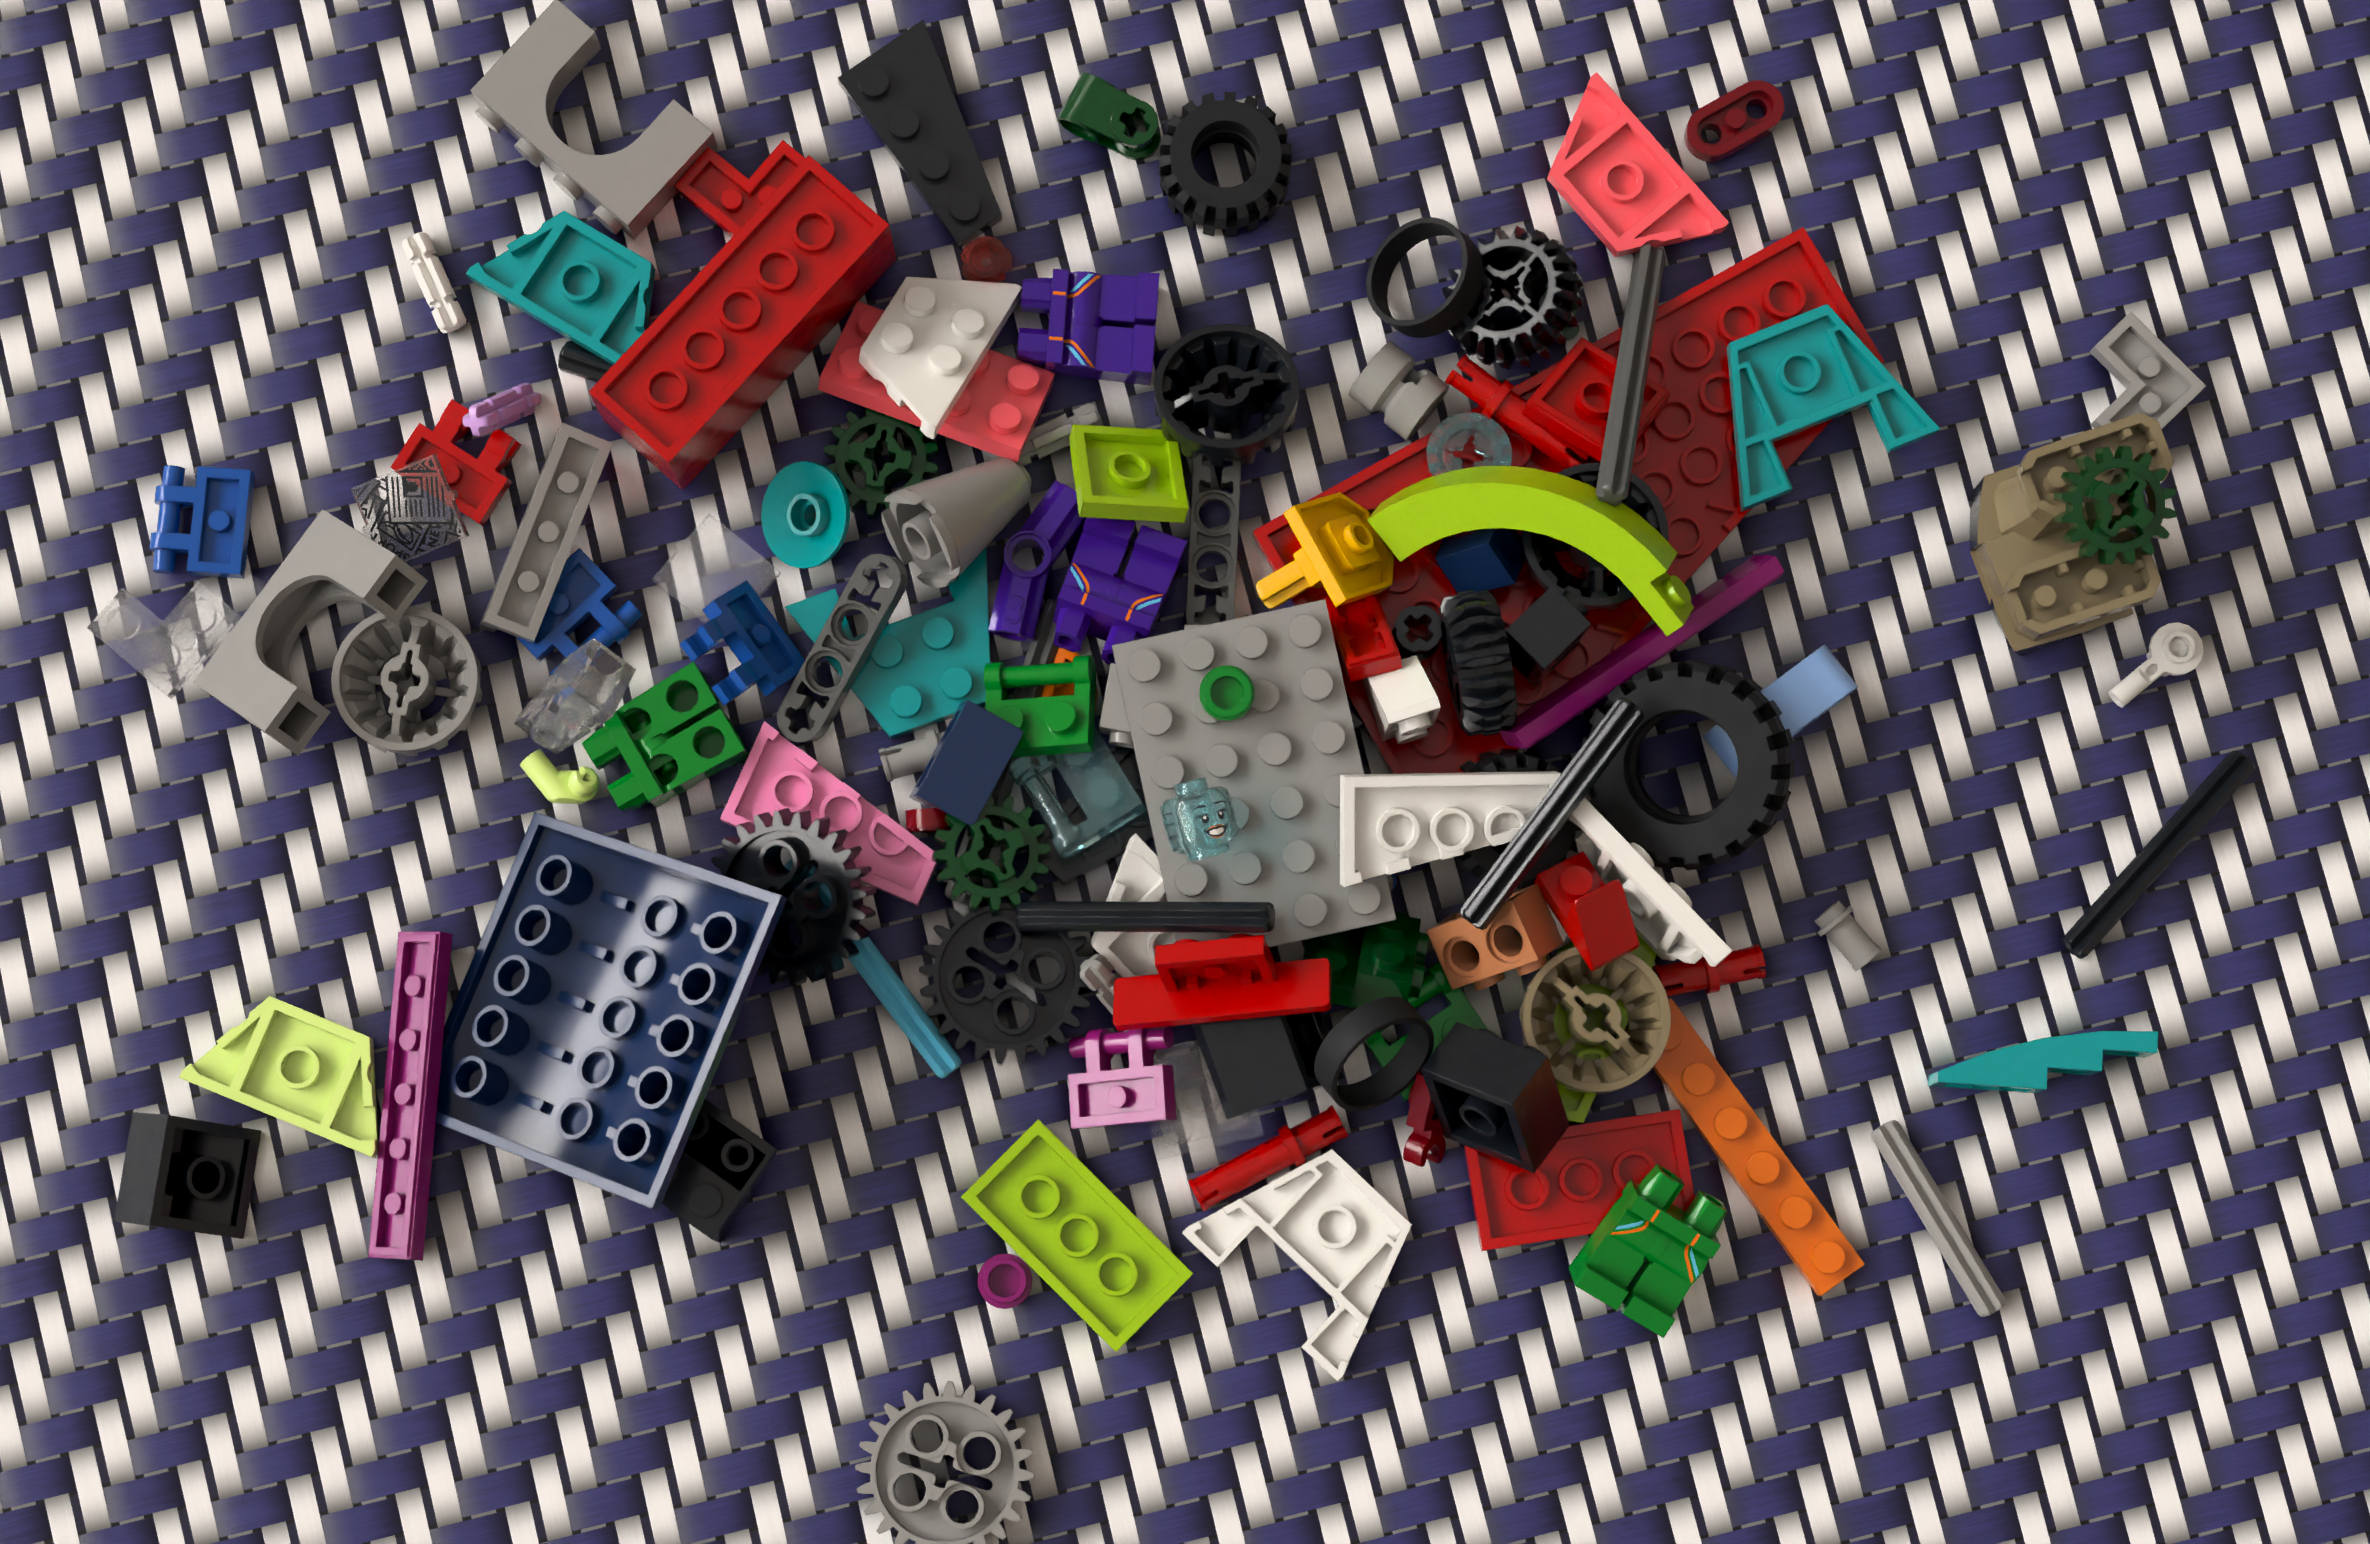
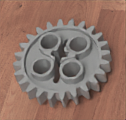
M947 1381L943 1396H936L934 1388L928 1382L924 1383L923 1400L917 1401L912 1393L905 1390L903 1391V1400L906 1408L900 1411L889 1403L884 1405V1409L890 1418L887 1425L877 1421H870L869 1426L879 1437L876 1442H860L859 1446L872 1454L871 1462L855 1465V1470L870 1474V1482L858 1487L857 1493L874 1495L875 1501L864 1510L865 1515L882 1512L885 1518L877 1529L879 1534L894 1527L899 1531L894 1544H905L909 1539L916 1541L915 1544H967L970 1542H974V1544H988L985 1535L989 1532L1002 1540L1007 1537L1005 1529L1000 1523L1003 1518L1020 1522L1022 1517L1012 1507L1014 1500L1023 1502L1030 1501L1031 1499L1027 1492L1018 1487L1019 1481L1035 1478L1034 1472L1020 1468V1461L1033 1455V1450L1017 1449L1015 1442L1026 1433L1025 1428H1017L1009 1431L1005 1426L1013 1414L1011 1409L1003 1411L997 1416L992 1412L996 1401L995 1395L991 1394L979 1404L975 1402L976 1386L970 1385L961 1398L956 1397L953 1381ZM924 1420H932L938 1423L943 1432V1441L940 1447L930 1453L919 1450L912 1438L916 1425ZM985 1437L995 1447V1460L986 1469H975L966 1461L965 1448L973 1438ZM905 1452L931 1462L941 1463L945 1456L949 1455L954 1458L953 1467L956 1470L989 1479L993 1486L990 1490H984L958 1480H949L945 1487L937 1485V1474L901 1463L898 1456L900 1453ZM907 1473L920 1476L926 1487L923 1500L914 1506L902 1503L895 1492L898 1479ZM959 1490L972 1493L977 1498L979 1504L978 1513L975 1518L966 1523L954 1520L947 1508L951 1495Z

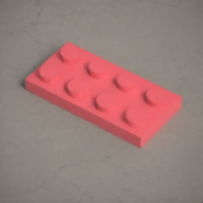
M857 301L820 375L818 390L921 427L922 421L906 404L899 407L887 394L885 385L879 380L874 379L858 362L860 348L884 313V310ZM989 349L937 434L999 457L1009 458L1013 462L1018 463L1052 389L1055 373Z

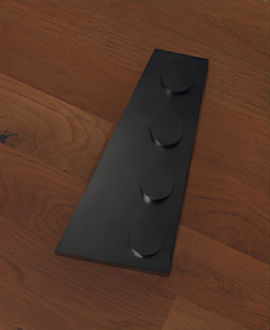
M924 20L838 77L839 85L959 249L1002 220V213Z

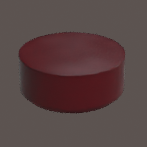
M938 808L905 811L906 830H909L910 833H932L937 830L951 831V828L944 819L947 813Z

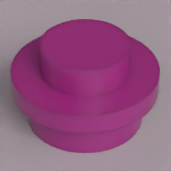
M998 1254L989 1258L982 1265L978 1274L980 1294L986 1302L997 1308L1009 1309L1020 1305L1028 1297L1032 1288V1274L1029 1267L1021 1258L1012 1254Z

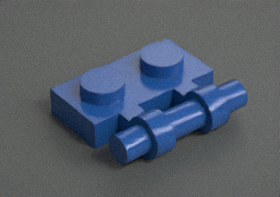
M172 465L164 466L162 485L156 486L154 501L155 504L159 505L157 532L151 533L149 548L150 551L154 552L153 572L174 574L176 554L185 553L188 554L187 572L191 575L244 579L255 474L251 470L197 466L195 487L183 486L185 468ZM193 507L191 533H178L181 508Z
M579 548L566 560L535 641L531 643L521 638H516L539 662L555 648L565 657L550 672L565 688L579 674L585 677L596 666L592 662L615 641L620 645L631 634L628 629L643 614L630 600L614 614L604 605L618 591V588ZM589 616H592L601 626L577 647L568 636Z

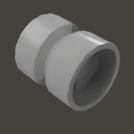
M1389 341L1359 375L1349 391V396L1371 413L1381 410L1384 413V424L1407 441L1415 435L1435 411L1450 386L1428 369L1416 371L1414 369V358L1393 341Z

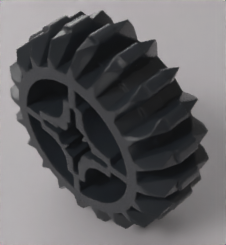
M1516 226L1509 238L1504 230L1496 228L1494 242L1489 244L1485 239L1477 237V247L1483 261L1481 289L1469 312L1448 330L1450 335L1456 341H1460V347L1467 355H1476L1482 364L1488 366L1496 361L1501 368L1509 370L1516 358L1522 366L1530 368L1532 354L1536 352L1542 358L1549 359V349L1547 346L1553 341L1557 344L1566 345V338L1561 332L1564 327H1578V320L1571 312L1584 308V300L1577 293L1584 288L1583 279L1576 272L1578 264L1570 254L1567 255L1565 253L1566 249L1558 240L1552 239L1549 241L1546 234L1537 229L1530 235L1525 228ZM1448 269L1449 277L1455 284L1442 288L1445 299L1454 290L1460 277L1461 269ZM1547 282H1548V290H1547V288L1544 286ZM1487 288L1486 297L1479 306L1481 296L1484 290ZM1505 290L1512 297L1515 295L1516 297L1520 298L1525 305L1521 306L1514 299L1511 301L1510 299L1506 298L1501 291ZM1547 290L1546 298L1539 309V300Z
M1473 589L1457 592V595L1444 597L1439 609L1442 629V652L1452 696V704L1455 707L1456 718L1459 720L1460 727L1468 736L1482 734V737L1499 734V731L1512 729L1517 718L1516 710L1518 708L1514 682L1515 675L1504 620L1501 617L1500 607L1497 605L1496 598L1488 590L1474 592Z

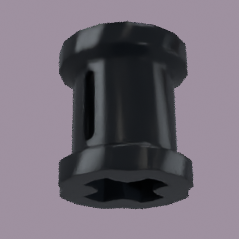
M1421 605L1418 607L1409 606L1400 612L1392 630L1400 656L1405 659L1417 655L1419 661H1422L1434 654L1442 637L1441 618L1435 610L1426 605ZM1420 624H1423L1427 627L1428 630L1425 635L1427 642L1421 638L1415 640L1414 643L1407 640L1408 626L1415 629Z

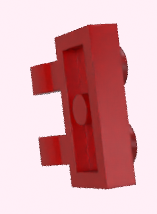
M451 399L433 431L421 423L417 425L390 468L399 472L408 467L409 470L411 467H413V470H418V467L422 466L426 470L421 465L425 461L424 464L430 470H436L437 473L399 474L402 476H422L423 489L426 491V477H428L429 493H431L430 477L433 476L434 496H436L435 477H437L439 499L442 500V484L445 503L484 526L512 481L500 474V471L511 462L522 444L501 429L493 431L477 459L463 451L455 444L470 430V427L463 425V416L469 413V409ZM430 459H432V462H433V464H434L435 467H432V468H431V467L428 465V464H429L428 461H429ZM409 479L421 487L420 479Z

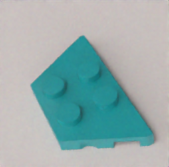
M566 211L544 222L537 232L528 235L524 234L507 245L509 250L482 266L478 262L466 272L468 278L474 283L611 365L616 363L649 325L655 277L653 264Z

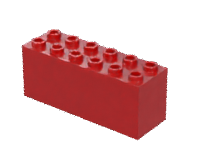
M808 155L589 390V394L604 422L683 491L897 260L890 225Z

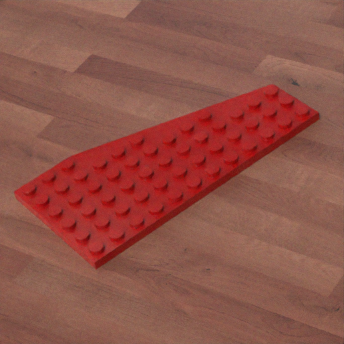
M1804 227L1658 307L1647 378L1664 387L1671 394L1667 404L1637 439L1632 473L1652 489L1663 507L1668 524V543L1677 552L1666 572L1669 576H1677L1684 584L1752 510L1750 508L1741 512L1727 357V346L1729 343L1828 304L1881 364L1884 363V359ZM1622 327L1592 344L1618 358ZM1561 361L1514 386L1512 391L1528 401ZM1478 406L1308 501L1341 492L1368 510L1371 515L1381 502L1400 490L1426 478L1453 470L1478 466H1516L1558 473L1564 470V468L1515 431L1508 428L1496 417L1493 416L1489 420L1482 415L1483 408ZM1833 419L1773 442L1785 472ZM1569 449L1565 450L1566 453L1581 464L1600 463L1591 456L1584 461ZM1284 514L1253 530L1252 535L1273 572L1295 560L1293 554L1302 548ZM1517 530V532L1521 536L1522 530ZM1443 538L1424 546L1401 562L1393 554L1392 585L1377 594L1391 632L1398 615L1405 608L1426 605L1435 610L1440 616L1439 609L1444 597L1457 595V591L1435 560ZM1554 539V542H1563V541ZM1568 551L1555 552L1560 565L1568 573L1584 580L1583 567L1573 562L1568 555ZM1525 560L1515 584L1489 591L1496 598L1497 605L1500 607L1505 631L1546 592L1536 580L1532 582ZM1608 569L1604 578L1612 575L1613 573ZM1324 586L1321 588L1310 587L1290 599L1293 606L1319 601L1329 595ZM1635 597L1624 603L1616 610L1608 611L1607 608L1589 611L1585 618L1591 625L1581 643L1537 686L1533 687L1513 667L1517 692V716L1641 633L1651 622L1652 617ZM1420 624L1415 629L1408 626L1409 631L1406 637L1408 641L1414 643L1415 640L1421 638L1427 642L1425 639L1428 630L1426 626ZM1441 639L1434 654L1426 660L1420 661L1438 697L1441 706L1434 725L1427 728V736L1405 744H1398L1395 737L1382 741L1362 679L1353 682L1349 681L1337 649L1347 699L1357 717L1364 723L1363 727L1390 774L1464 773L1460 766L1468 760L1473 763L1479 762L1481 760L1479 754L1492 751L1499 754L1501 749H1514L1516 751L1522 749L1508 746L1500 733L1482 737V734L1468 736L1462 730L1459 720L1456 718L1455 707L1452 704Z

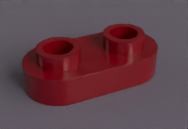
M1754 80L1699 108L1692 114L1685 129L1684 140L1687 149L1699 160L1716 162L1768 135L1778 126L1784 113V100L1780 91L1766 81ZM1751 105L1759 106L1764 112V117L1754 119L1748 115L1746 108ZM1705 130H1712L1718 134L1719 141L1714 144L1707 143L1703 140L1701 133Z

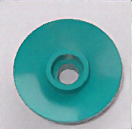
M795 462L780 470L770 482L763 498L761 521L765 539L772 552L789 566L815 568L832 559L841 548L849 528L850 507L842 482L828 467L816 462Z

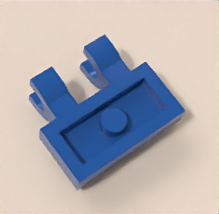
M747 580L714 599L702 609L710 621L701 625L695 634L679 644L692 662L722 641H725L735 654L741 665L733 669L728 677L711 688L723 705L731 702L755 684L765 697L795 679L805 661Z

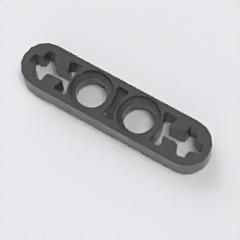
M1218 437V438H1213V439H1216V440H1219V441L1227 440V439H1223V438H1219V437ZM1199 453L1193 459L1186 625H1203L1202 623L1195 622L1194 619L1204 615L1206 595L1195 597L1194 591L1196 589L1209 594L1227 591L1228 598L1216 595L1215 613L1217 617L1225 618V621L1234 619L1241 478L1240 457L1224 458V461L1232 462V467L1223 468L1221 489L1232 487V494L1220 490L1199 492V486L1211 489V467L1202 465V461H1208L1209 456ZM1210 502H1218L1226 506L1230 512V520L1226 526L1215 530L1204 526L1199 517L1200 510L1204 505ZM1216 554L1226 561L1228 571L1224 578L1219 581L1210 582L1200 577L1197 572V564L1205 555Z
M871 554L863 558L857 565L779 707L777 725L781 733L788 740L794 742H814L822 738L828 731L905 592L908 583L907 570L904 564L896 557L887 554ZM887 565L889 567L887 577L893 580L890 588L879 587L871 599L873 602L881 603L880 609L877 611L871 604L856 601L855 598L858 592L863 596H870L875 587L876 581L870 576L872 569H884ZM852 610H860L868 619L867 633L857 641L850 640L842 629L844 617ZM828 656L834 657L840 662L843 672L841 680L833 687L822 685L817 678L816 670L818 664ZM806 686L816 694L828 696L829 701L827 704L823 701H815L809 712V717L815 721L812 728H801L798 731L796 728L799 721L793 716L794 710L806 709L814 697L804 693Z

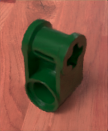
M1081 73L1057 118V122L1070 133L1084 140L1096 142L1132 160H1144L1152 156L1159 148L1161 141L1158 116L1152 106L1117 89L1102 78L1089 73ZM1139 123L1145 125L1146 133L1137 131L1133 138L1128 137L1127 127L1136 129Z

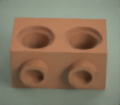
M1538 884L1513 892L1484 930L1477 929L1461 916L1460 911L1451 914L1426 930L1452 990L1473 983L1476 991L1485 989L1504 980L1506 977L1503 972L1516 968L1519 976L1531 973L1542 968L1548 962L1546 955L1563 944V940ZM1515 929L1520 933L1522 940L1516 934ZM1472 944L1475 946L1479 954L1476 953Z

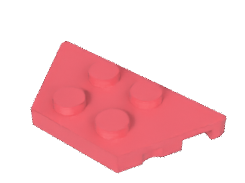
M1597 72L1592 75L1548 174L1547 180L1615 257L1636 253L1645 244H1651L1653 248H1659L1723 232L1729 224L1728 220Z

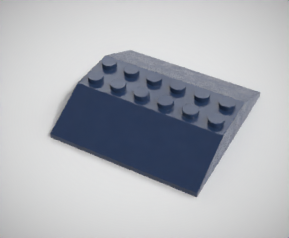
M535 812L444 1025L436 1123L659 1211L788 898Z

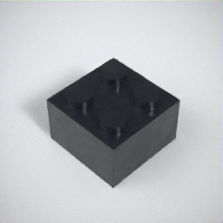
M1456 1022L1421 1068L1445 1138L1530 1172H1536L1570 1126L1548 1056L1535 1047H1522L1499 1038L1488 1029L1480 1028L1477 1030Z

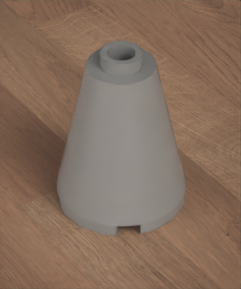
M998 457L897 489L886 496L883 501L889 502V508L881 512L887 539L904 565L913 561L923 571L922 574L916 577L922 583L936 589L946 587L966 570L1029 502L1031 497V478L1025 467L1019 462L1016 463L1009 458Z

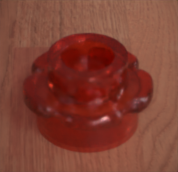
M983 236L969 242L962 250L961 261L964 262L962 273L968 281L1001 283L1005 279V273L1012 268L1013 259L1011 252L995 237ZM983 258H989L991 264L983 266L981 261Z

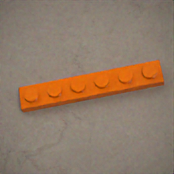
M1670 998L1671 1027L1669 1038L1661 1057L1652 1069L1816 1295L1822 1296L1865 1263L1673 999Z

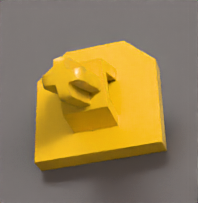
M1341 492L1294 505L1283 513L1302 548L1293 554L1295 560L1258 581L1256 589L1268 609H1275L1310 587L1321 588L1324 586L1334 606L1338 607L1381 593L1390 587L1393 580L1394 556L1389 547L1367 521L1371 516L1369 511Z

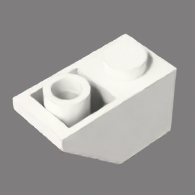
M1417 655L1402 659V669L1362 679L1382 741L1395 737L1398 744H1405L1427 736V728L1434 725L1441 706L1438 697Z

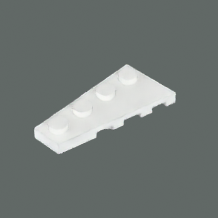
M1557 771L1340 775V885L1343 887L1361 883L1368 878L1383 874H1394L1411 869L1412 866L1464 855V852L1489 845L1497 846L1511 842L1560 777L1561 773Z

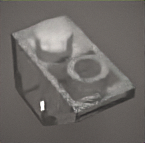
M593 638L562 661L518 715L514 724L529 734L535 743L548 748L557 755L613 717L636 669Z

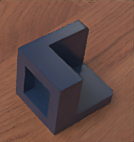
M1505 528L1472 530L1444 537L1435 557L1436 562L1457 592L1472 589L1474 592L1490 591L1515 584L1525 559L1523 552H1521V536L1517 530Z

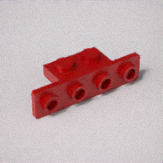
M1240 933L1231 935L1227 939L1207 941L1182 939L1173 944L1156 945L1155 967L1159 974L1117 978L1114 981L1113 1024L1118 1031L1323 1012L1331 1009V965L1327 958L1275 963L1264 935L1253 936Z

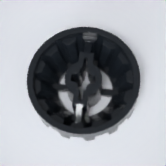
M1237 324L1206 326L1194 330L1177 340L1162 357L1154 380L1155 413L1161 421L1164 437L1167 441H1178L1181 452L1186 457L1193 459L1199 453L1208 455L1211 466L1222 467L1224 458L1240 457L1242 464L1247 465L1254 462L1257 451L1263 449L1265 452L1273 453L1280 447L1283 433L1293 430L1299 401L1297 370L1287 351L1275 339L1259 330ZM1264 411L1259 426L1251 434L1242 438L1239 430L1248 423L1250 415ZM1210 427L1216 432L1230 433L1232 439L1219 441L1205 436L1198 429Z
M1600 463L1575 465L1557 474L1570 477L1596 488ZM1632 473L1628 497L1623 499L1622 503L1638 513L1668 542L1667 519L1659 499L1643 480ZM1525 530L1521 531L1520 545L1527 564V573L1532 582L1536 580L1545 591L1552 585L1561 594L1568 590L1584 604L1588 612L1607 608L1608 611L1616 610L1624 603L1635 598L1633 593L1616 575L1612 574L1604 578L1608 569L1587 553L1565 542H1554L1552 537ZM1568 551V555L1573 562L1583 567L1584 580L1568 573L1560 565L1555 552Z

